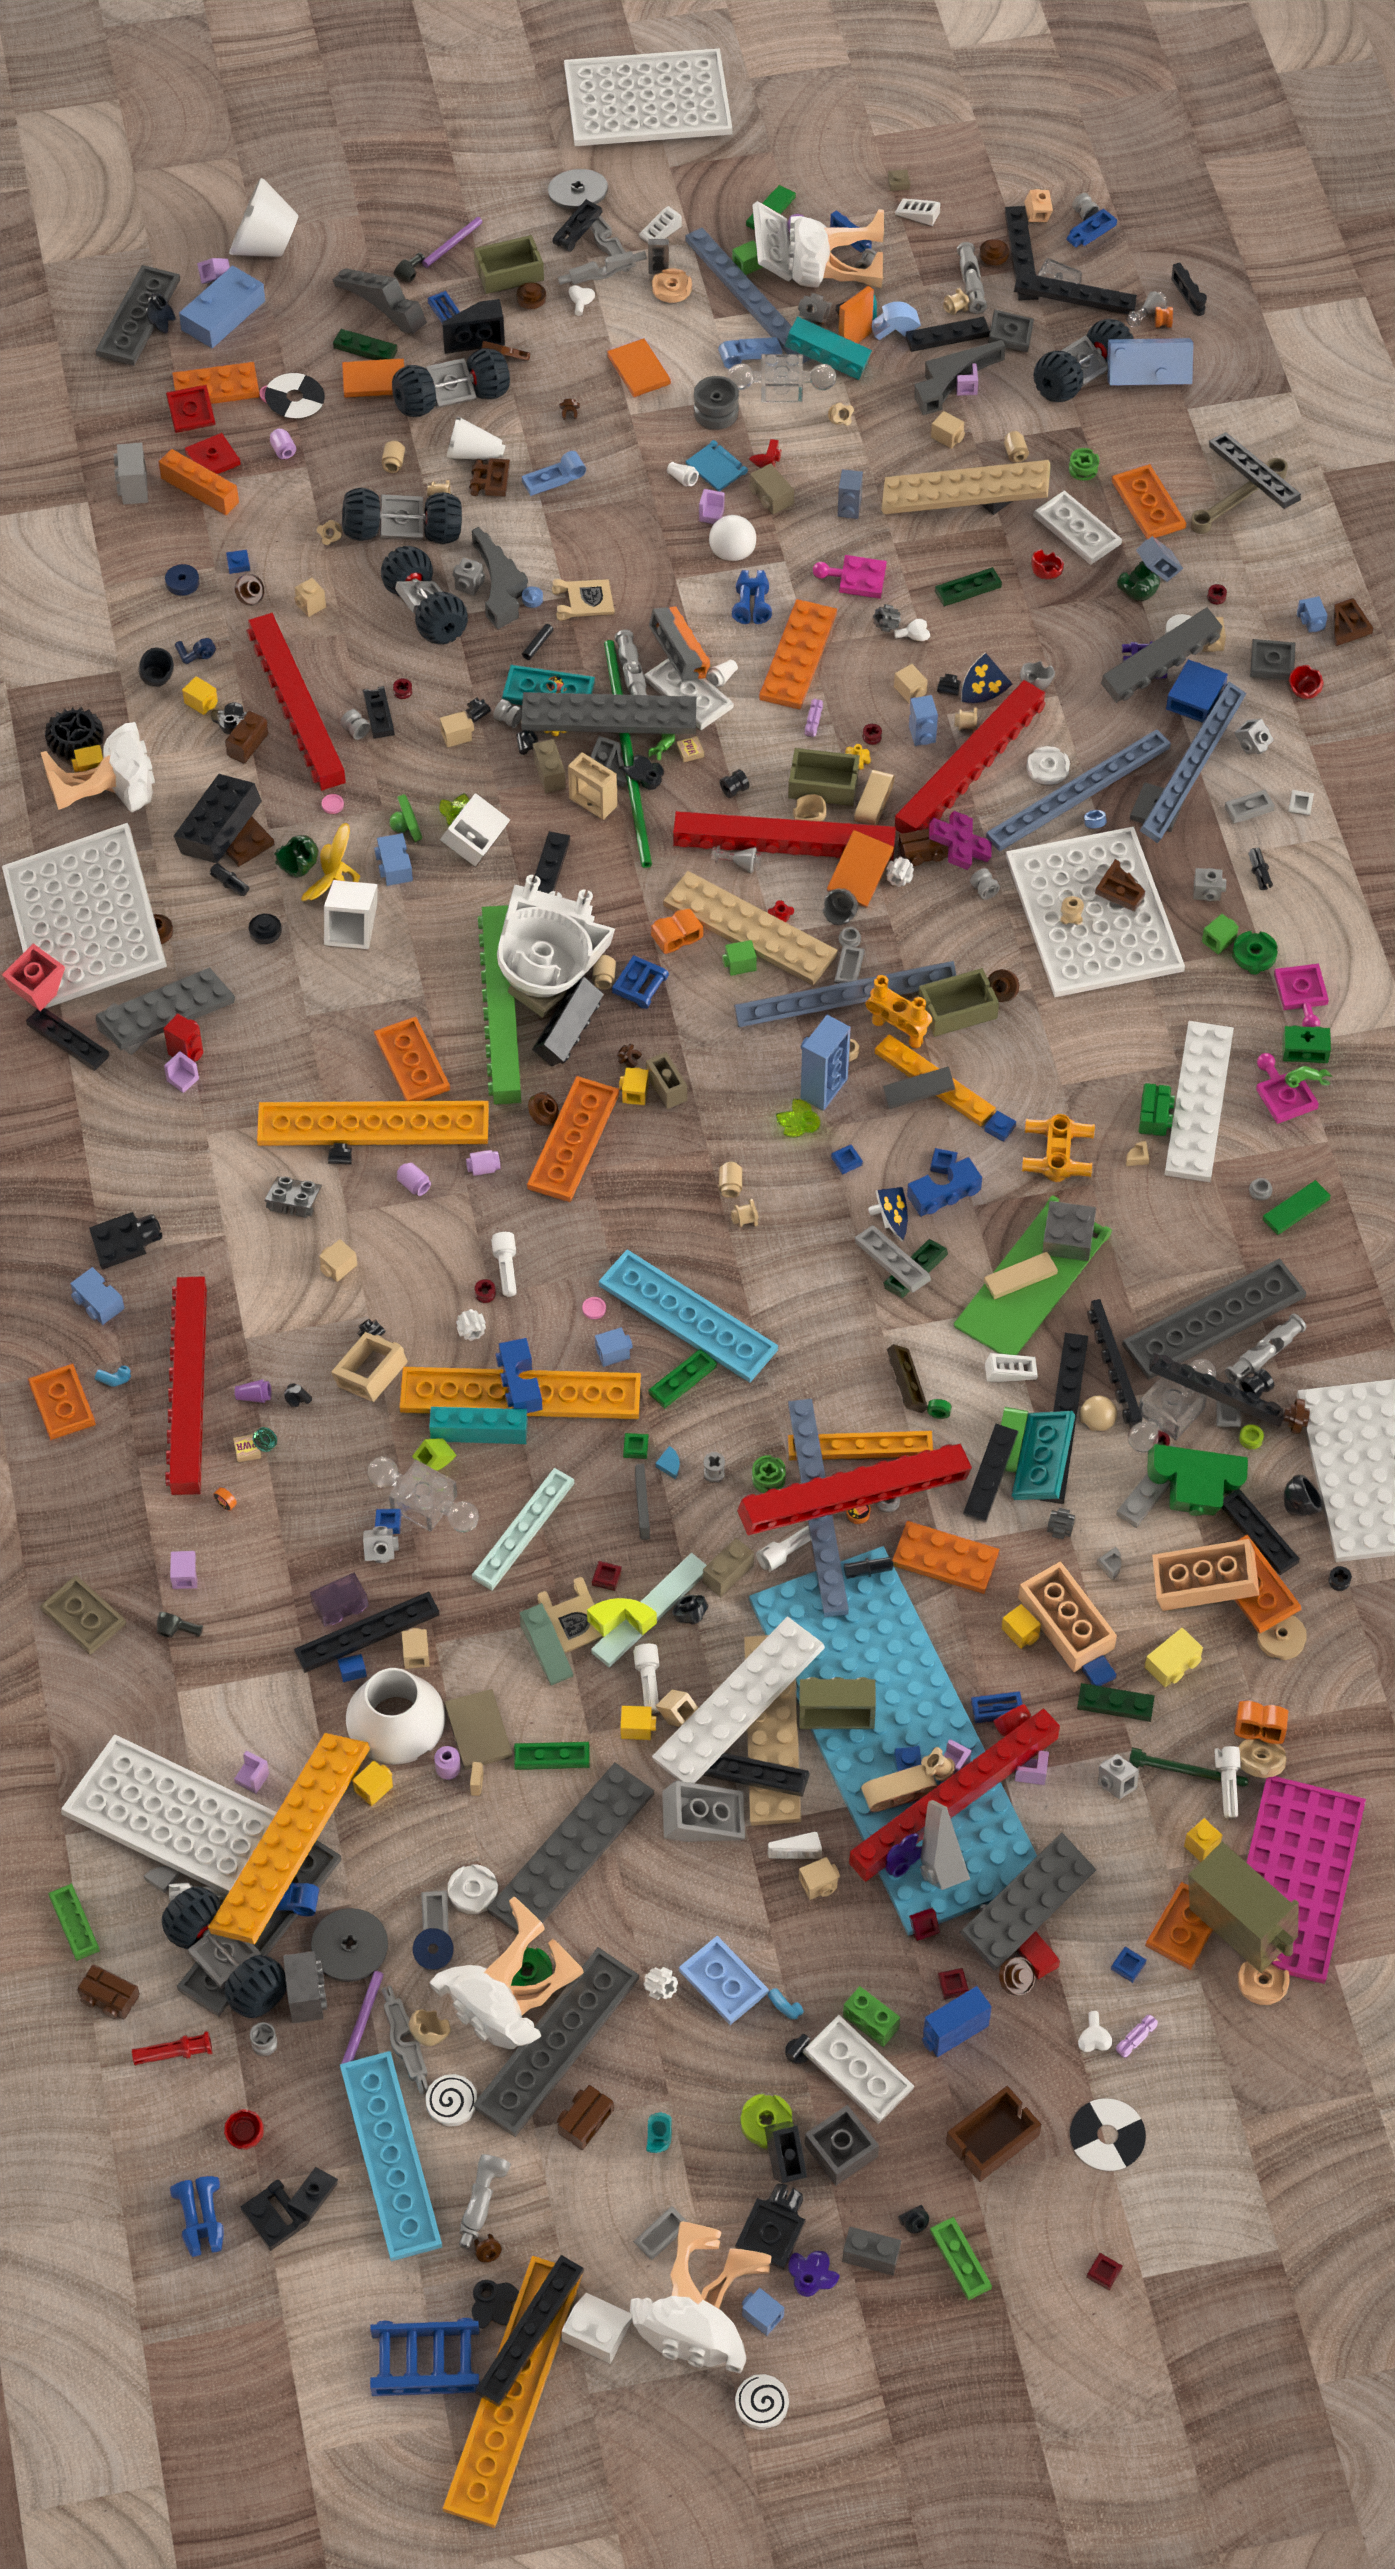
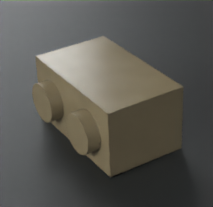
M772 464L750 474L749 489L751 493L756 495L761 500L762 505L768 508L772 514L794 504V489Z
M554 739L533 743L534 763L544 792L548 793L566 789L565 770Z
M664 1052L646 1060V1070H649V1081L666 1109L686 1102L687 1084L668 1053Z
M735 1538L703 1569V1584L721 1598L754 1566V1552L739 1539Z

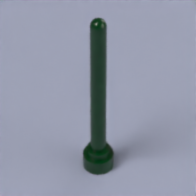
M1134 1747L1131 1749L1129 1762L1137 1769L1146 1765L1222 1782L1221 1773L1216 1770L1147 1756L1145 1752H1142V1749ZM1236 1775L1237 1786L1245 1787L1248 1785L1249 1781L1246 1777Z

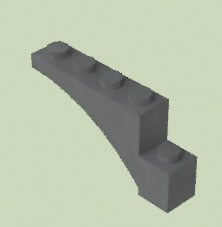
M346 268L338 273L339 275L332 279L335 287L353 292L377 307L402 332L414 334L427 323L419 302L405 299L397 278Z
M1003 340L925 361V377L927 380L915 384L914 395L922 414L927 415L943 410L944 401L956 388L957 375H971L972 363H976L977 371L989 365L1005 360V344Z
M477 527L472 530V544L483 558L492 583L489 600L485 602V613L490 622L497 629H500L519 618L518 608L520 606L517 599L522 596L523 590L527 588L528 578L524 572H520L516 568L512 559H508L504 555L501 547L496 546L492 542L489 534L484 533Z

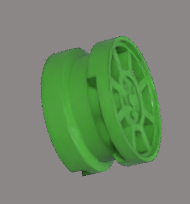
M1089 448L1076 449L1070 457L1068 468L1070 475L1082 481L1094 478L1098 472L1099 456L1094 454L1093 450Z
M771 1455L758 1458L752 1467V1483L754 1487L761 1493L768 1491V1488L775 1487L778 1490L783 1488L786 1481L784 1462L778 1457H771Z

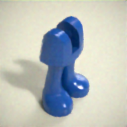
M741 570L736 582V590L740 594V602L733 606L732 617L739 623H750L751 595L754 596L753 622L755 624L765 623L772 616L770 605L764 601V595L769 592V581L764 570H757L756 578H750L749 570Z
M205 2176L195 2179L204 2222L200 2224L198 2223L193 2182L185 2180L170 2187L172 2198L180 2200L183 2208L186 2229L182 2231V2238L191 2257L201 2255V2242L199 2240L201 2238L209 2237L208 2242L212 2253L221 2252L224 2228L222 2223L216 2220L213 2203V2193L220 2188L218 2177Z

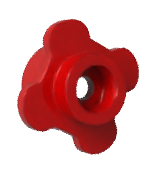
M778 900L773 908L768 909V913L787 922L790 915L794 914V908L784 904V901Z

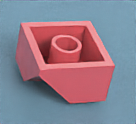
M33 943L2 976L12 991L41 1011L57 995L65 967Z

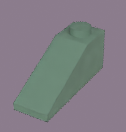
M541 1603L519 1612L520 1626L550 1685L552 1686L573 1677L567 1657L543 1604Z

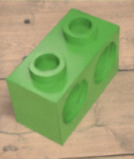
M861 1986L843 2005V2017L882 2047L899 2030L900 2016Z

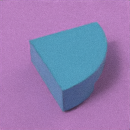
M669 1446L656 1462V1468L676 1479L679 1473L680 1461L676 1451Z

